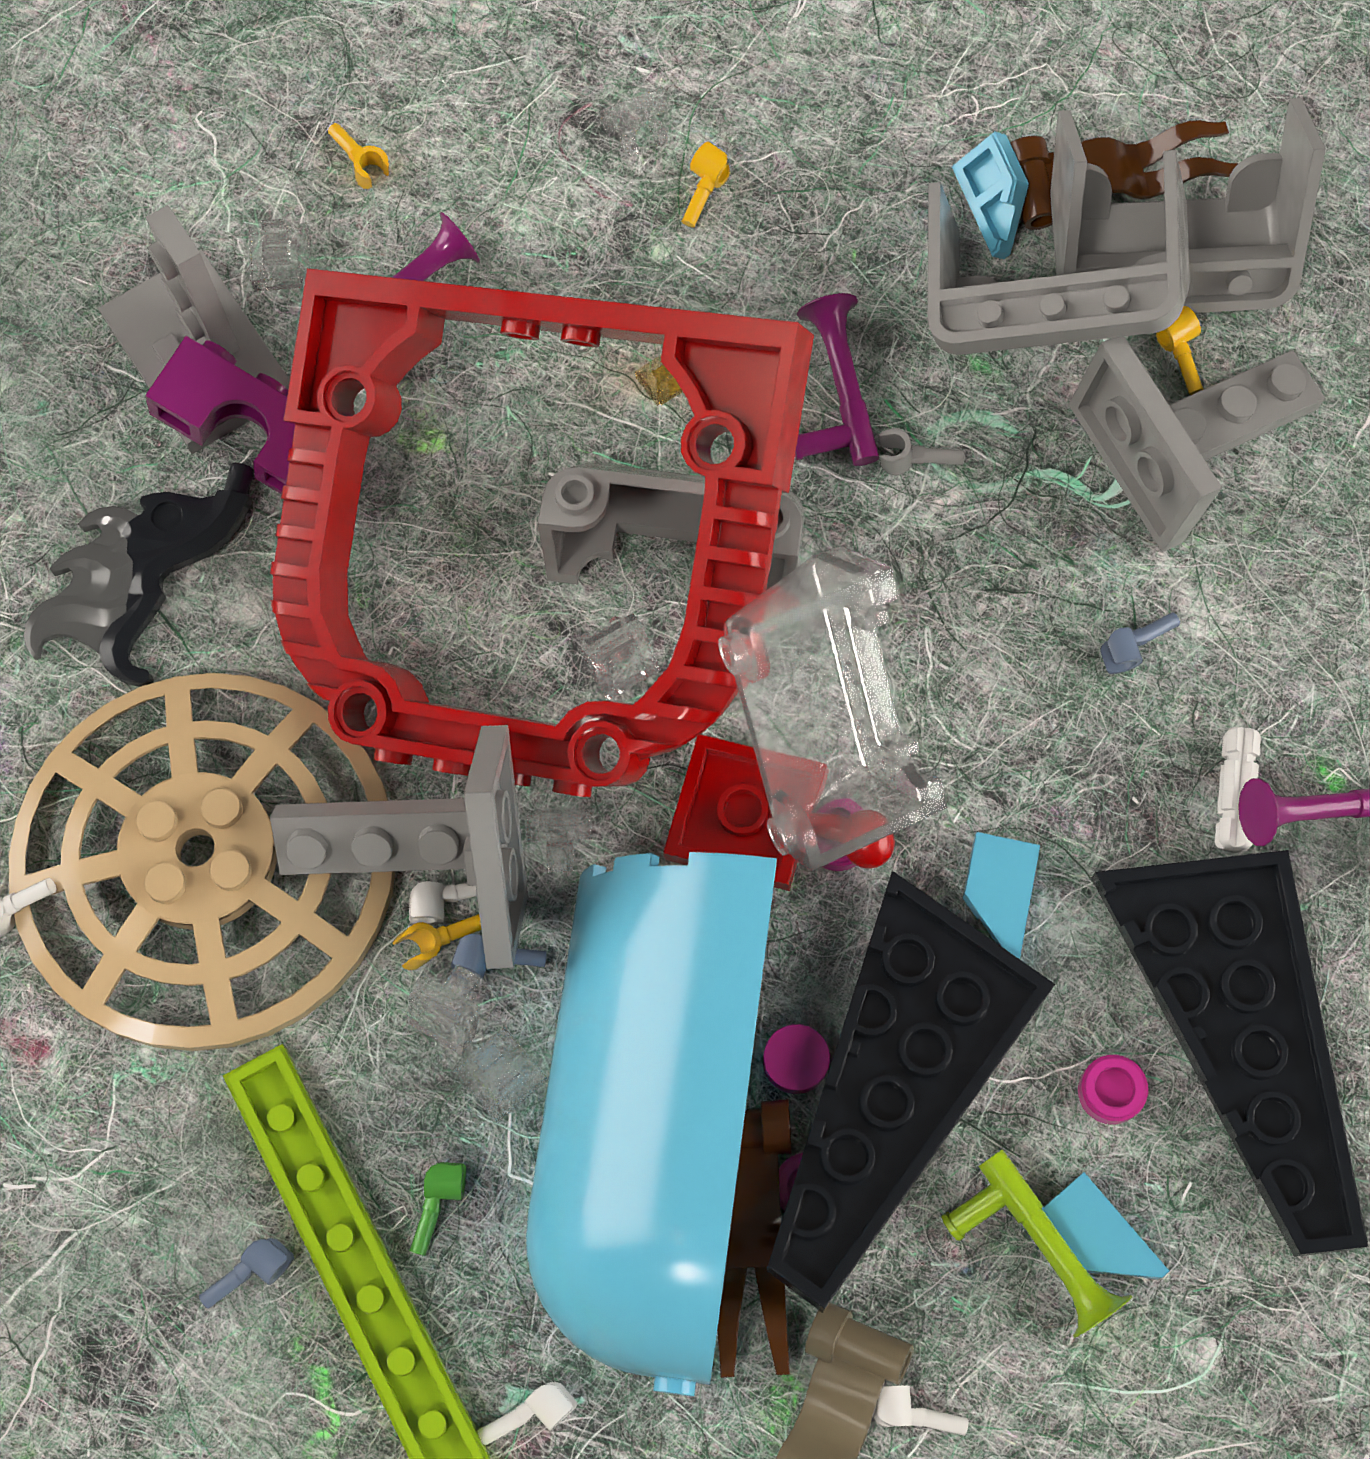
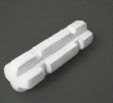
M1232 727L1223 736L1222 757L1227 760H1224V765H1221L1217 814L1222 816V818H1220L1219 823H1216L1215 844L1217 848L1224 851L1246 852L1253 844L1247 839L1242 830L1239 820L1238 803L1244 784L1252 778H1258L1259 765L1254 761H1256V756H1260L1261 735L1255 729Z

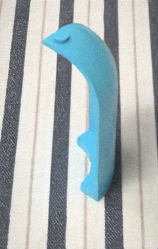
M689 852L687 866H658L659 856L652 853L616 857L613 871L606 872V867L593 864L580 875L527 1218V1258L533 1284L544 1309L562 1334L577 1348L609 1367L627 1373L655 1377L653 1391L694 1397L696 1383L710 1385L777 858Z

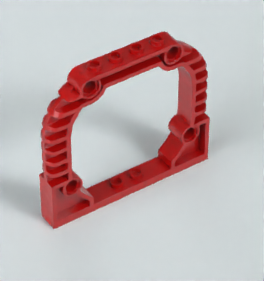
M307 268L284 421L295 424L292 448H289L287 456L289 469L286 486H283L281 499H284L281 521L280 524H277L275 534L278 537L274 562L271 561L270 574L273 575V600L270 601L272 613H275L282 637L280 641L285 653L290 655L297 669L307 680V686L322 699L330 701L328 705V721L333 732L341 740L348 743L375 748L374 760L412 765L413 755L434 758L432 766L434 771L468 776L481 726L508 725L515 785L530 787L532 776L553 779L552 792L579 797H591L592 787L628 786L637 782L647 771L651 757L682 747V745L688 743L714 724L742 688L748 677L757 650L769 571L772 563L775 533L779 519L782 493H789L814 334L800 323ZM445 320L501 326L500 334L523 340H539L540 330L561 333L562 342L583 347L597 348L600 346L601 338L663 345L660 362L675 378L694 414V417L688 422L682 433L681 453L686 464L695 473L705 477V487L684 625L669 667L634 704L615 701L585 702L569 710L558 724L431 703L428 700L422 683L410 671L393 664L368 660L363 652L348 615L347 574L367 449L371 437L384 435L398 422L402 411V398L397 385L423 357L441 345ZM365 389V405L359 413L355 414V398L361 390ZM731 432L734 439L731 455L725 461L714 464L710 451L713 441L719 435ZM372 698L377 707V717L374 724L369 727L364 718V710L366 704ZM609 737H612L619 747V760L611 771H608L600 761V748L602 743Z

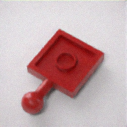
M700 734L696 738L663 855L665 860L683 865H688L689 852L777 858L774 888L790 891L804 840L842 849L854 865L865 869H873L883 865L890 859L894 851L895 839L890 827L875 817L859 818L849 825L811 815L822 775L821 763Z

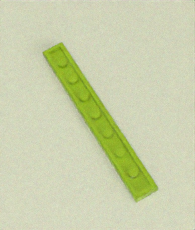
M281 1044L224 1074L223 1078L409 1459H491L287 1048Z

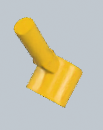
M334 123L329 127V135L340 145L354 163L355 180L363 189L372 188L371 178L363 170L368 165L379 166L384 174L389 176L388 157L381 148L358 145L339 123Z
M705 142L699 147L690 163V170L702 178L696 186L695 193L681 221L684 225L691 228L695 227L705 203L714 188H720L730 176L726 153L710 142Z
M1183 306L1178 319L1165 330L1156 332V338L1163 349L1173 352L1175 360L1178 361L1188 393L1193 395L1204 390L1191 355L1192 351L1187 342L1200 335L1201 326L1192 309L1188 306Z
M477 914L456 923L437 928L424 922L411 925L394 939L393 945L403 940H413L420 947L421 954L409 959L402 967L406 970H416L434 958L442 946L450 944L451 941L465 935L480 931V915Z

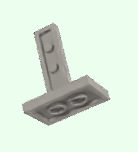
M166 205L145 217L156 241L149 245L147 249L160 273L100 306L98 310L147 387L150 389L184 337L188 336L201 345L206 340L220 345L235 357L237 361L235 365L255 378L258 373L266 374L280 382L288 390L289 378L202 249H197L170 207ZM234 418L220 423L211 432L203 446L178 431L177 433L190 453L194 454L250 420Z
M1115 337L1101 342L1068 405L1163 553L1185 541L1222 489L1221 484L1209 468L1206 460L1316 411L1326 398L1294 350L1169 405L1126 338Z
M508 725L481 726L464 790V798L275 805L270 822L280 875L465 869L467 885L476 886L486 969L514 967L528 891Z

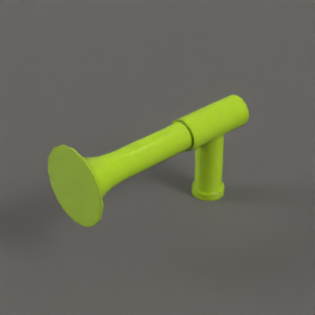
M1003 1149L978 1166L990 1182V1185L953 1211L946 1212L941 1216L950 1234L957 1241L965 1238L966 1233L1006 1206L1018 1224L1021 1223L1071 1295L1078 1314V1328L1073 1334L1074 1338L1104 1321L1132 1298V1295L1121 1297L1108 1292L1091 1277L1043 1211V1205Z

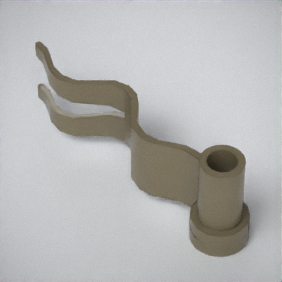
M830 1302L823 1313L818 1310L805 1345V1353L818 1358L813 1370L800 1414L778 1452L776 1459H857L868 1434L885 1380L896 1385L902 1382L912 1358L914 1345L853 1320L852 1311Z

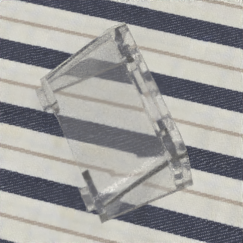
M835 546L813 555L728 618L724 623V636L718 640L722 660L730 673L735 676L772 817L767 820L770 838L782 855L790 854L796 861L811 871L947 808L941 779L935 775L923 779L914 767L911 756L920 752L917 740L900 732L876 631L877 626L889 622L886 609L880 606L899 598L892 567L843 546Z

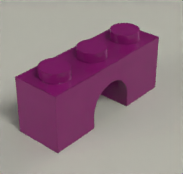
M185 336L145 395L149 414L203 446L214 428L226 420L241 418L256 423L265 432L267 440L253 461L255 479L282 495L283 486H286L289 462L287 461L288 450L292 448L295 424L284 421L288 390L280 382L266 374L258 373L255 378L235 365L237 363L235 357L220 345L208 340L201 345L190 337Z

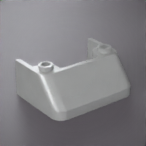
M1302 98L1289 99L1280 153L1257 154L1241 161L1229 176L1226 197L1186 199L1190 285L1184 306L1191 308L1194 313L1271 309L1283 305L1297 292L1301 283L1326 150ZM1058 111L1050 191L1056 275L1130 267L1147 255L1166 252L1165 201L1111 203L1112 187L1109 178L1103 169L1087 163L1071 111Z
M1176 149L1163 151L1166 252L1147 255L1130 267L999 283L983 275L960 277L959 228L941 182L928 183L927 320L936 344L947 353L964 355L1150 334L1170 327L1182 312L1190 285L1187 200Z

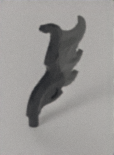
M231 463L224 490H217L215 496L196 498L173 492L151 493L141 496L140 505L144 511L140 515L126 508L116 506L98 508L88 513L78 525L84 532L100 528L102 530L101 535L89 544L75 547L62 554L50 567L54 576L72 571L73 577L69 586L57 596L43 601L32 611L26 621L23 637L25 645L35 660L41 658L45 642L55 638H71L85 644L100 654L103 666L115 679L138 687L153 683L154 679L148 670L132 665L130 653L136 640L150 624L166 600L163 591L164 579L174 571L211 556L228 543L241 526L253 502L248 493L254 469L246 464Z

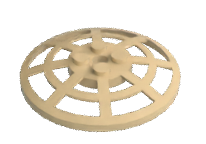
M221 673L176 676L141 686L106 703L76 725L43 763L29 785L15 820L9 851V894L17 893L47 878L52 879L56 885V892L54 894L65 891L67 903L78 926L91 943L103 953V956L84 988L79 987L64 973L47 950L33 920L31 907L28 905L15 913L14 918L17 930L31 961L54 992L82 1016L119 1037L155 1048L186 1051L230 1048L271 1036L305 1018L332 997L361 965L381 930L392 898L396 871L371 873L370 886L359 918L349 935L346 936L316 914L324 898L331 873L309 874L298 900L271 883L277 863L272 827L267 811L253 793L278 765L298 787L306 804L327 803L315 777L303 762L290 751L310 728L316 724L331 737L349 759L364 788L367 801H389L386 789L364 748L361 745L341 740L331 728L328 721V711L315 701L283 685L251 676ZM215 688L245 691L276 700L292 710L267 736L258 730L231 722L193 721L191 690ZM165 696L167 727L153 730L129 742L110 756L99 768L73 753L86 738L114 717L146 701ZM195 740L229 741L249 747L254 752L232 778L215 773L198 772ZM168 745L171 778L156 784L142 796L115 779L121 771L140 757ZM58 774L82 789L75 800L65 826L61 847V864L26 875V849L31 824L44 792L55 775ZM99 800L125 817L118 836L117 850L81 859L84 830L92 809ZM205 835L214 840V852L207 862L199 866H188L182 863L181 850L190 838ZM121 877L126 890L137 904L114 937L96 916L86 895L84 885ZM254 905H257L281 922L274 931L256 945L226 958L221 925L240 917ZM160 921L173 927L194 931L199 963L180 964L164 962L138 953V950L156 923ZM299 935L332 958L318 975L290 997L259 1013L238 1019L230 979L244 976L269 963L287 949ZM128 970L139 977L163 984L203 985L211 1025L187 1027L155 1024L122 1014L105 1004L124 972Z

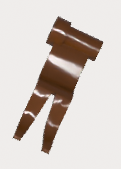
M1196 120L1174 125L1152 139L1138 144H1125L1111 137H1097L1083 141L1081 144L1087 163L1100 167L1107 174L1112 187V193H1124L1136 199H1150L1164 194V168L1150 172H1144L1143 169L1162 159L1163 151L1175 150L1177 147L1199 138L1227 135L1229 131L1225 121L1208 122ZM1022 137L1010 142L1029 183L1021 213L1026 229H1044L1053 225L1050 191L1054 152L1049 153L1046 140L1043 137ZM1206 157L1188 158L1179 161L1183 183L1201 176L1229 177L1233 169L1238 165V163H1226Z
M788 1099L761 1101V1108L745 1109L717 1328L721 1378L735 1377L738 1330L747 1268H754L776 1375H790L785 1284L766 1271L781 1225L778 1154H792Z

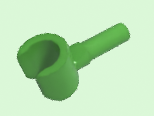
M440 1162L431 1166L426 1172L424 1178L425 1201L422 1207L424 1209L409 1251L425 1256L441 1212L442 1200H463L467 1168L464 1164Z

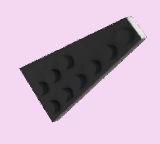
M1283 850L1095 872L1091 877L1095 887L1293 1256L1332 1253L1369 1247L1289 851Z
M894 871L891 872L766 1270L822 1313L1055 986L1052 981Z

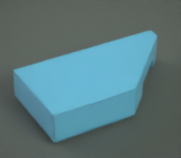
M994 131L951 167L992 257L1005 259L1011 254L1029 183L1007 135Z
M976 832L962 899L976 919H980L994 941L1020 959L1040 845Z
M1084 1172L1042 1208L1088 1273H1106L1158 1280L1169 1272L1168 1268Z

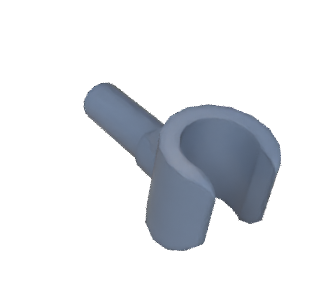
M1172 612L1142 628L1139 627L1132 630L1129 627L1115 630L1110 635L1108 641L1100 648L1107 672L1109 674H1118L1139 666L1143 662V658L1138 646L1145 645L1147 642L1180 625L1178 616Z
M468 934L460 939L451 963V968L454 971L474 978L482 979L484 977L486 961L482 935ZM517 948L514 964L545 967L547 951Z
M274 1238L254 1241L246 1248L241 1256V1262L234 1266L232 1271L199 1295L201 1303L209 1309L242 1283L246 1282L253 1273L259 1276L266 1284H273L293 1262V1253Z

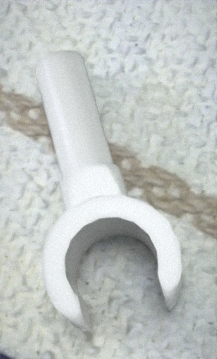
M47 878L17 893H11L3 898L0 897V936L9 933L15 926V913L56 892V885L52 879Z
M432 881L418 883L410 892V923L424 922L433 925L444 922V903L457 902L477 896L476 886H468L467 882L446 886Z
M549 1382L537 1388L522 1404L516 1406V1409L478 1429L479 1438L486 1446L526 1424L535 1415L551 1431L577 1407V1402L561 1383Z
M883 1386L873 1415L874 1421L880 1426L885 1427L916 1426L921 1428L924 1426L963 1436L966 1435L968 1430V1418L926 1408L911 1409L910 1386Z

